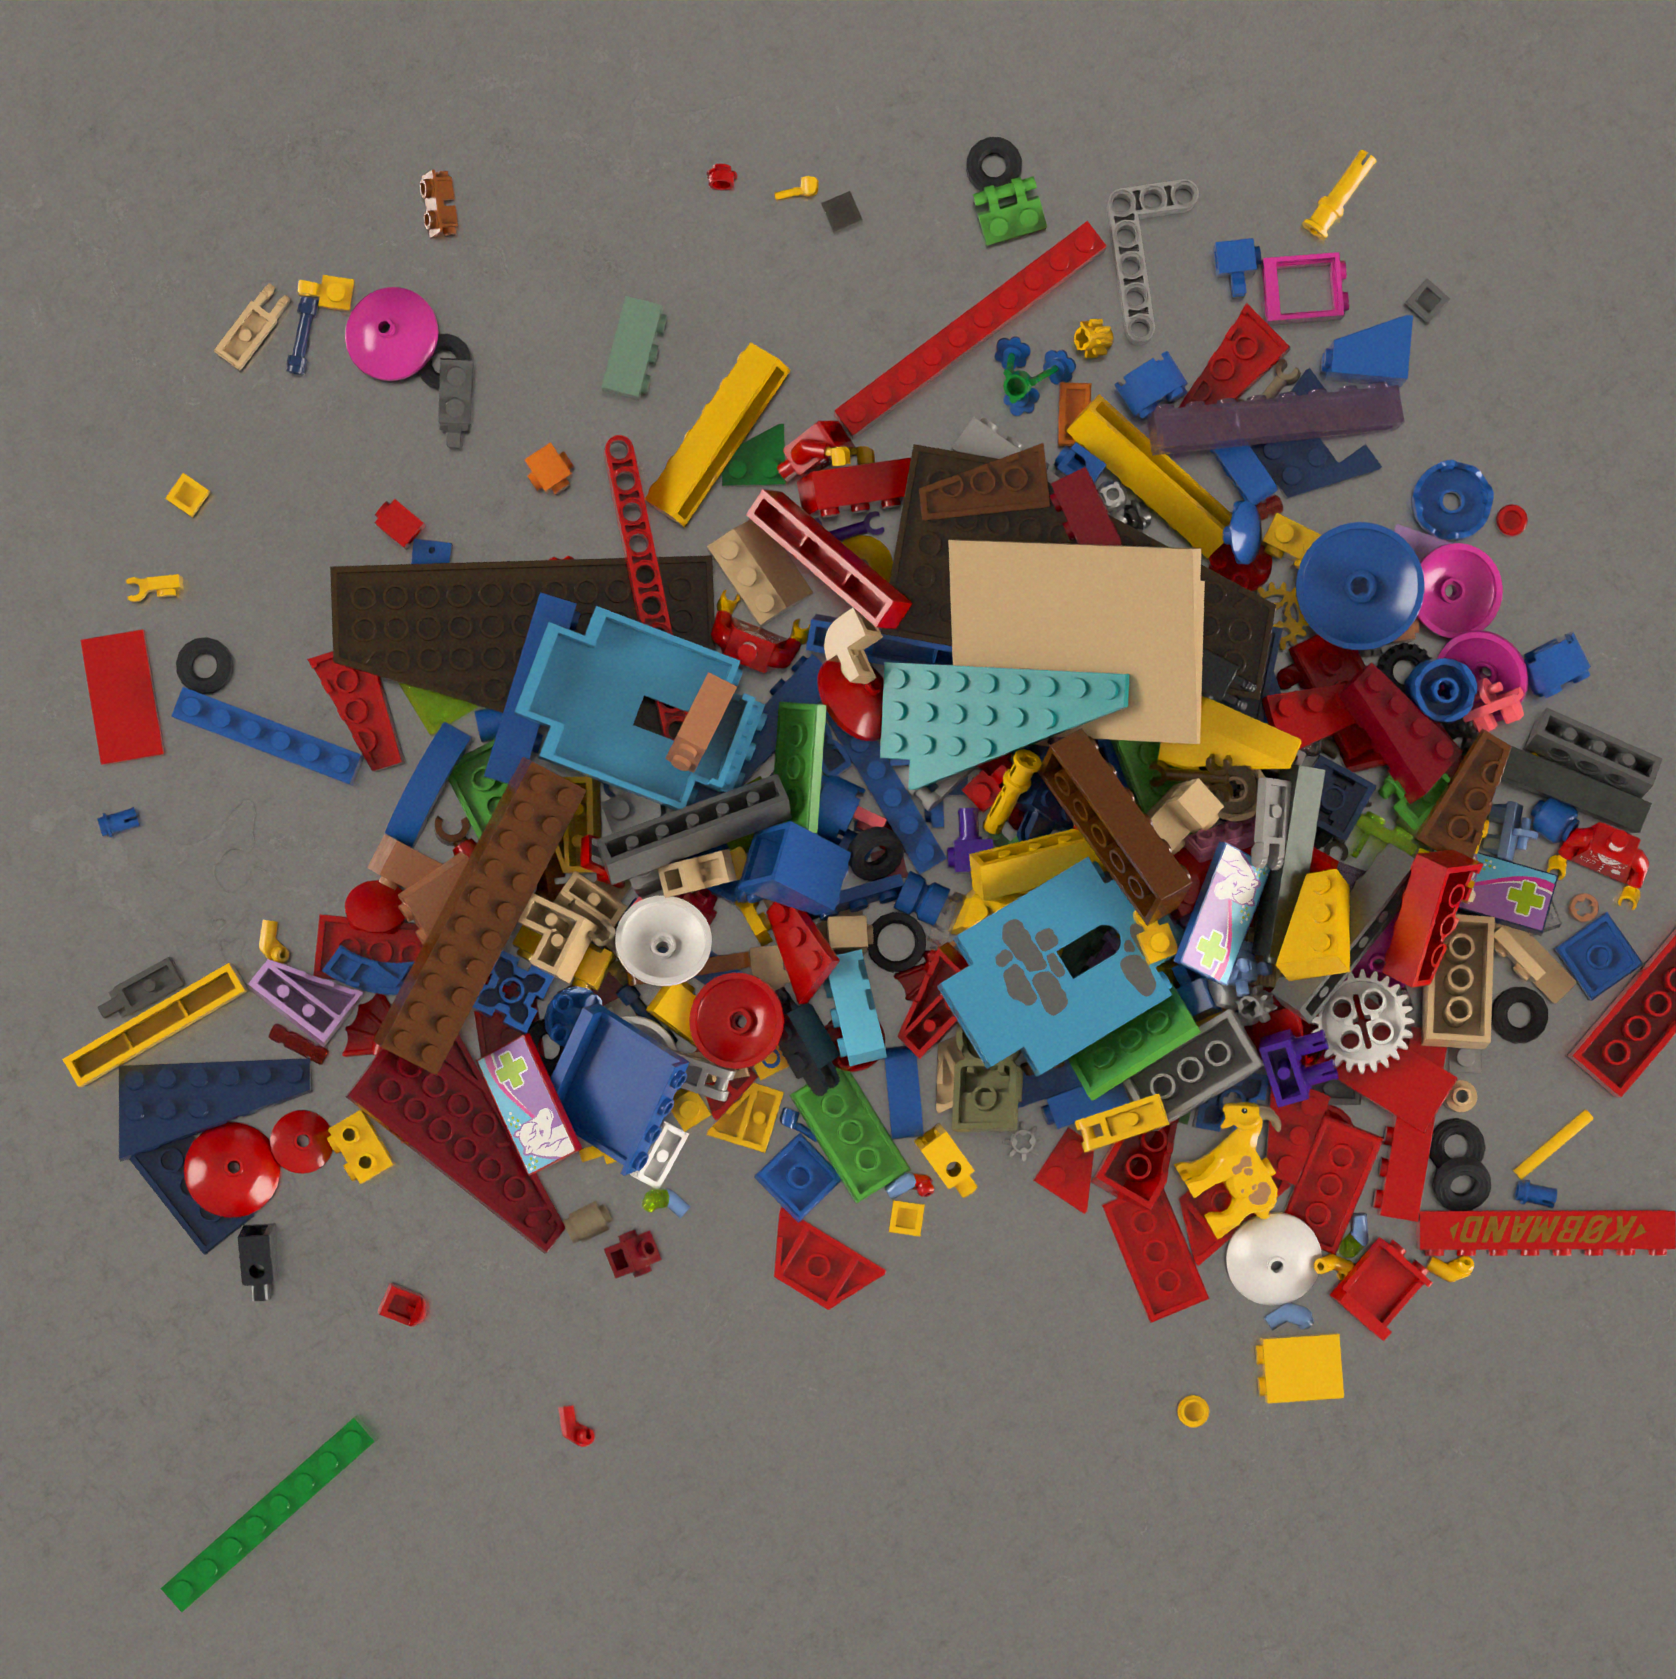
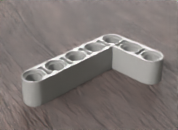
M1182 179L1120 188L1113 191L1108 198L1106 211L1124 332L1127 340L1133 345L1142 346L1147 344L1155 331L1139 219L1185 213L1194 208L1199 197V190L1195 183L1190 180ZM1180 189H1186L1191 193L1192 200L1188 203H1181L1176 199L1175 192ZM1147 194L1158 195L1161 204L1156 208L1148 207L1144 202V197ZM1117 198H1124L1129 202L1130 209L1126 212H1118L1112 205L1113 201ZM1122 229H1128L1134 234V240L1128 244L1122 243L1118 239L1117 233ZM1127 260H1133L1138 264L1139 271L1136 274L1129 275L1123 271L1122 263ZM1132 291L1140 292L1143 295L1144 302L1141 305L1133 306L1127 301V294ZM1136 322H1142L1148 327V334L1144 337H1137L1132 333L1131 326Z

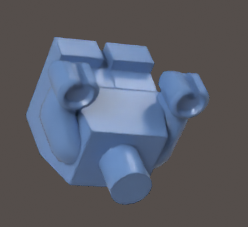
M1249 941L1243 942L1227 984L1236 987L1238 997L1250 994L1248 984L1257 981L1259 975L1267 976L1273 973L1271 963L1260 962L1257 964L1255 954H1251L1253 942Z

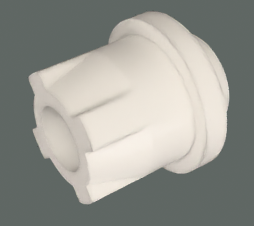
M1106 481L1097 489L1108 512L1112 510L1117 512L1125 506L1128 495L1126 488L1120 482ZM1107 492H1115L1117 499L1110 500L1107 497Z

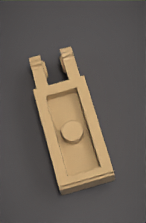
M270 283L265 286L254 302L251 300L214 349L216 354L239 371H241L276 325L277 319L291 301L288 296L284 295L277 301L270 313L262 309L261 307L271 298L275 287Z

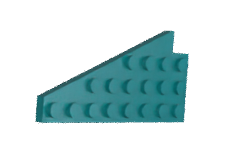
M885 662L880 758L910 760L908 790L921 789L1128 707L1130 674Z

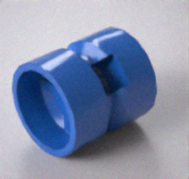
M909 871L893 908L908 915L916 912L917 919L934 926L950 889L936 882L927 885L926 878Z

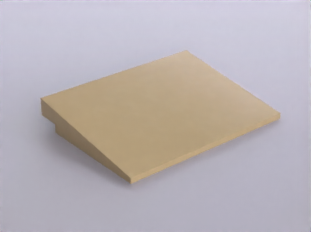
M948 540L953 665L1130 674L1128 707L1053 737H1066L1082 728L1086 735L1091 736L1093 739L1200 744L1205 581H1200L1201 548Z

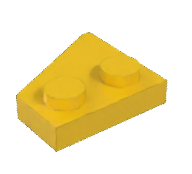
M753 1083L708 1130L707 1135L766 1153L784 1092Z

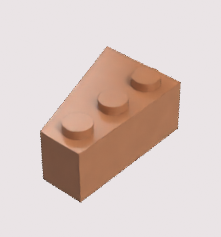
M384 834L367 868L381 875L379 882L396 890L398 885L408 889L443 864Z

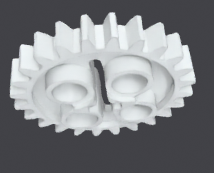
M1361 969L1359 978H1354L1352 972H1350L1347 976L1348 980L1343 981L1318 1013L1319 1017H1315L1312 1020L1311 1024L1317 1025L1319 1028L1311 1033L1324 1030L1325 1038H1327L1329 1045L1324 1058L1327 1060L1335 1055V1067H1339L1344 1061L1346 1062V1070L1349 1073L1354 1065H1358L1360 1074H1364L1366 1065H1370L1373 1072L1376 1073L1377 1063L1381 1062L1388 1068L1389 1062L1387 1058L1389 1056L1396 1060L1400 1059L1396 1051L1397 1048L1408 1049V1046L1402 1040L1403 1038L1413 1037V1033L1406 1030V1027L1415 1025V1021L1405 1016L1413 1012L1412 1006L1402 1005L1409 998L1407 994L1397 996L1401 988L1399 984L1390 988L1388 987L1390 983L1389 976H1386L1380 982L1378 981L1377 971L1373 972L1371 978H1366L1364 969ZM1355 994L1360 998L1364 1017L1371 1019V1021L1366 1022L1372 1045L1370 1049L1365 1047L1359 1024H1353L1358 1021L1353 1001ZM1371 995H1378L1383 999V1003L1379 1009L1370 1010L1365 1006L1366 999ZM1340 1003H1347L1352 1008L1351 1013L1345 1018H1339L1334 1015V1009ZM1381 1025L1387 1026L1391 1030L1390 1036L1384 1041L1376 1040L1373 1037L1374 1029ZM1349 1033L1356 1034L1360 1040L1359 1044L1353 1049L1345 1048L1342 1045L1343 1037Z

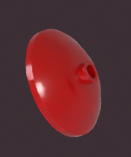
M826 660L818 673V690L823 705H826L828 714L849 735L863 741L880 740L884 685L882 675L871 665L876 676L874 680L868 684L849 682L841 671V662Z
M746 973L723 974L709 981L696 995L689 1017L690 1032L698 1050L714 1064L731 1069L752 1067L764 1061L777 1047L784 1027L783 1008L775 991L760 978ZM741 1016H745L747 1023L741 1028L738 1025V1019Z
M228 1122L204 1131L190 1146L184 1162V1179L192 1198L207 1212L225 1218L244 1217L258 1211L273 1196L280 1177V1165L271 1152L270 1140L256 1128L243 1123ZM236 1162L239 1165V1171L231 1173L228 1170V1164Z

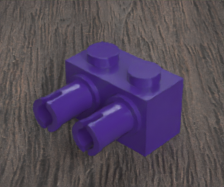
M959 808L958 810L959 837L953 841V847H948L947 867L954 868V874H971L969 854L993 848V839H983L982 836H979V808Z
M1291 1029L1260 1037L1259 1051L1278 1108L1309 1099L1312 1085L1339 1078L1333 1059L1308 1067L1302 1065L1301 1062L1304 1055L1329 1049L1323 1029L1297 1038L1292 1034Z

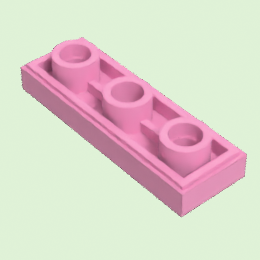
M1256 814L1243 821H1227L1225 824L1207 830L1201 829L1197 833L1184 838L1186 842L1184 847L1201 863L1213 859L1219 841L1226 842L1239 850L1254 846L1256 843L1254 842Z

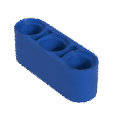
M1226 416L1224 418L1238 442H1233L1225 430V443H1219L1211 427H1209L1206 431L1213 444L1206 446L1244 501L1257 505L1278 491V488L1247 441H1243L1233 421ZM1217 422L1215 423V426L1217 429H1219V424Z
M906 1045L885 1047L887 1058H885L892 1139L924 1137L917 1056Z

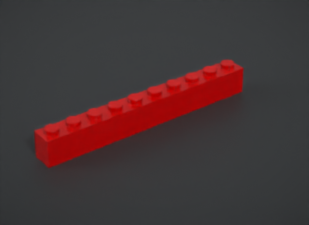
M1086 221L835 409L834 416L851 439L854 440L1104 253L1107 247L1091 224Z

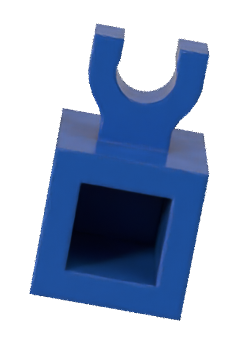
M1253 238L1215 242L1213 249L1217 278L1230 277L1232 298L1245 297L1247 291L1244 275L1255 274L1257 265L1262 264L1260 246H1254Z
M1180 964L1172 968L1180 985V988L1176 990L1195 1022L1222 1011L1221 1007L1215 1006L1206 979L1199 978L1195 980L1193 971Z

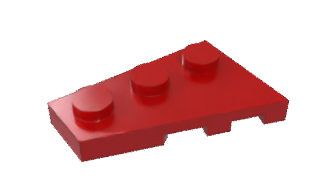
M773 902L766 913L798 1004H807L840 960L807 912Z

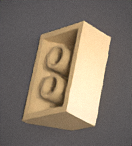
M751 519L735 527L707 546L708 551L760 628L813 594V591L784 548Z

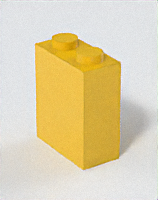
M1335 1332L1260 1338L1261 1345L1255 1346L1257 1365L1262 1364L1263 1377H1258L1259 1397L1265 1396L1266 1403L1344 1398L1340 1334Z

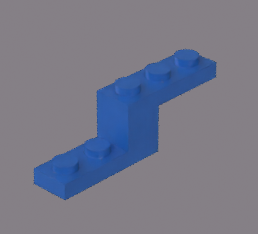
M901 874L840 890L841 897L835 911L820 915L808 913L812 920L820 918L821 921H827L828 917L838 916V912L850 909V912H858L867 908L868 904L880 901V904L892 902L898 898L904 886ZM738 881L735 888L738 903L746 900L749 903H755L765 899L738 889L740 883Z

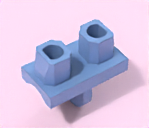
M1508 801L1507 805H1492L1489 821L1503 824L1501 836L1487 833L1486 838H1484L1483 850L1497 855L1500 859L1513 862L1516 843L1517 849L1526 850L1528 839H1537L1538 833L1530 831L1532 819L1522 817L1523 805L1513 801Z

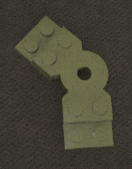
M958 1024L956 1042L966 1059L960 1060L954 1067L952 1130L955 1132L1017 1131L1018 1102H1022L1023 1070L1015 1061L1020 1056L1021 1051H1016L987 1069L961 1025Z

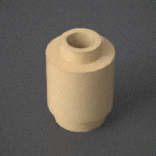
M1457 1080L1443 1103L1449 1110L1454 1112L1469 1111L1477 1102V1091L1471 1083ZM1459 1090L1466 1092V1100L1462 1103L1456 1099V1093Z

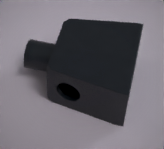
M276 1224L244 1225L238 1235L242 1285H251L253 1301L270 1300V1284H274L278 1277ZM254 1264H259L264 1269H258Z

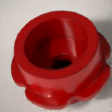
M715 164L706 173L709 179V186L716 190L733 188L734 179H737L738 176L735 171H731V166L728 164Z

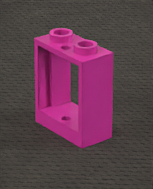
M1339 252L1263 258L1261 271L1265 320L1268 325L1341 320L1344 317V311H1349L1348 292L1342 291V280L1347 277L1345 260L1340 261ZM1329 266L1333 310L1281 314L1277 269Z

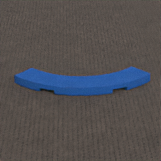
M340 945L322 971L337 981L363 991L384 995H397L415 961L405 963L374 961L353 953Z

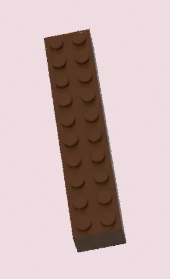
M522 757L433 929L373 1040L376 1044L437 1075L587 791L586 789Z

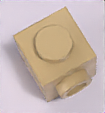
M866 915L828 917L826 922L827 942L836 955L862 949L863 954H866L868 944H873V926L867 925Z

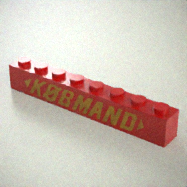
M1420 1210L1419 1219L1416 1222L1417 1249L1425 1250V1256H1444V1250H1457V1256H1476V1250H1488L1489 1256H1508V1250H1520L1521 1256H1539L1540 1250H1552V1255L1571 1256V1249H1584V1255L1602 1256L1603 1249H1616V1255L1621 1256L1635 1255V1249H1648V1255H1667V1249H1676V1211Z

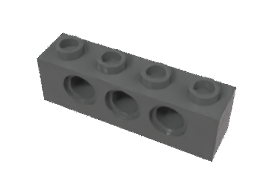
M1547 707L1535 721L1526 745V749L1640 799L1654 785L1663 760L1658 756Z

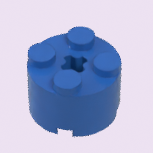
M1168 351L1161 354L1164 360L1155 361L1152 358L1124 376L1123 378L1126 381L1124 385L1122 382L1115 383L1114 386L1134 417L1140 416L1141 419L1144 418L1146 420L1161 410L1159 404L1166 400L1174 402L1188 393L1185 389L1188 382Z
M1574 632L1565 634L1566 639L1559 643L1555 638L1524 654L1526 657L1524 662L1528 672V685L1533 695L1548 698L1562 691V684L1566 682H1573L1575 684L1590 676L1588 669L1591 666Z
M1449 658L1429 659L1421 662L1410 672L1404 683L1405 695L1432 722H1453L1463 718L1473 707L1475 694H1477V682L1472 671L1465 664ZM1439 685H1444L1445 688L1441 692L1442 696H1439L1437 692L1440 689Z
M823 774L821 778L818 833L815 834L839 846L842 839L838 838L837 835H845L861 800L856 795L858 794L863 797L866 789L839 776L834 777L830 775L828 777Z

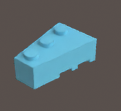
M862 949L839 954L837 957L840 962L828 976L829 979H826L823 983L827 998L833 997L836 1008L830 1009L834 1028L841 1027L843 1038L837 1039L841 1057H848L850 1066L887 1058Z

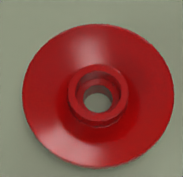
M296 1110L284 1115L277 1121L270 1136V1148L275 1160L281 1167L293 1173L306 1174L318 1170L328 1161L333 1151L327 1140V1137L331 1136L328 1131L330 1126L323 1117L308 1110ZM305 1135L308 1138L309 1143L306 1147H301L297 1144L298 1136Z

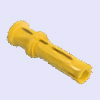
M1364 150L1358 152V155L1334 186L1328 197H1321L1318 200L1319 206L1313 215L1302 222L1304 228L1317 238L1322 240L1327 238V231L1337 218L1340 219L1343 216L1344 209L1342 207L1377 162L1370 155L1365 164H1361L1368 152Z
M1018 750L1013 757L1014 763L1011 769L1004 773V785L993 803L989 814L983 821V828L988 833L995 835V833L1000 834L1019 796L1029 790L1031 777L1041 768V759L1032 751Z

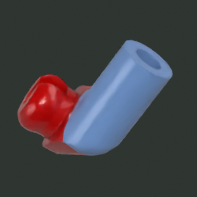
M906 1173L885 1186L886 1192L891 1199L897 1198L908 1190H917L919 1196L928 1197L935 1190L932 1185L933 1180L928 1175Z

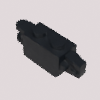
M1203 648L1201 696L1219 701L1223 699L1245 710L1248 705L1245 700L1232 696L1226 691L1231 681L1240 685L1241 688L1248 692H1255L1257 685L1235 674L1239 668L1238 665Z
M785 987L777 989L775 993L781 1002L784 1014V1027L778 1046L797 1080L803 1077L813 1094L823 1096L828 1092L829 1088L836 1087L840 1082L839 1074H837V1070L832 1063V1060L840 1056L813 1005L809 1003L797 1005Z

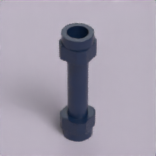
M308 297L300 298L297 309L300 319L293 353L288 355L286 372L305 374L308 362L305 358L312 319L317 317L319 300Z
M627 983L616 992V995L625 1006L629 1005L638 1016L650 1019L662 1026L654 1016L646 1011L647 1006L639 998L641 993L635 986H628ZM668 1027L664 1028L676 1044L678 1039Z

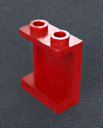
M1379 1237L1331 1292L1330 1296L1374 1335L1385 1341L1392 1333L1387 1328L1390 1322L1422 1285H1426L1429 1288L1433 1282L1426 1277L1429 1271L1415 1259L1410 1263L1404 1257L1407 1251L1393 1239L1387 1243Z

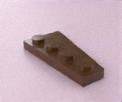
M1044 443L919 488L922 521L1050 507Z
M1482 728L1415 838L1436 851L1456 850L1473 858L1477 845L1479 846L1483 835L1482 830L1487 815L1490 814L1493 805L1492 800L1496 788L1500 784L1512 746Z

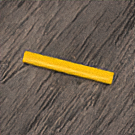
M1585 1109L1516 1167L1513 1172L1520 1180L1525 1178L1594 1119L1593 1116Z

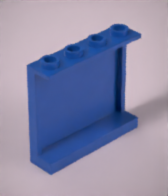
M597 1003L582 1009L550 1079L575 1134L622 1164L624 1167L621 1174L625 1176L635 1171H640L646 1165L649 1159L647 1152L651 1144L661 1134L662 1128L660 1125L662 1120L670 1113L674 1106V1100L672 1099L687 1078L685 1071L690 1062Z

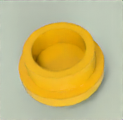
M1190 1395L1180 1401L1177 1414L1184 1425L1199 1427L1209 1417V1406L1200 1396Z

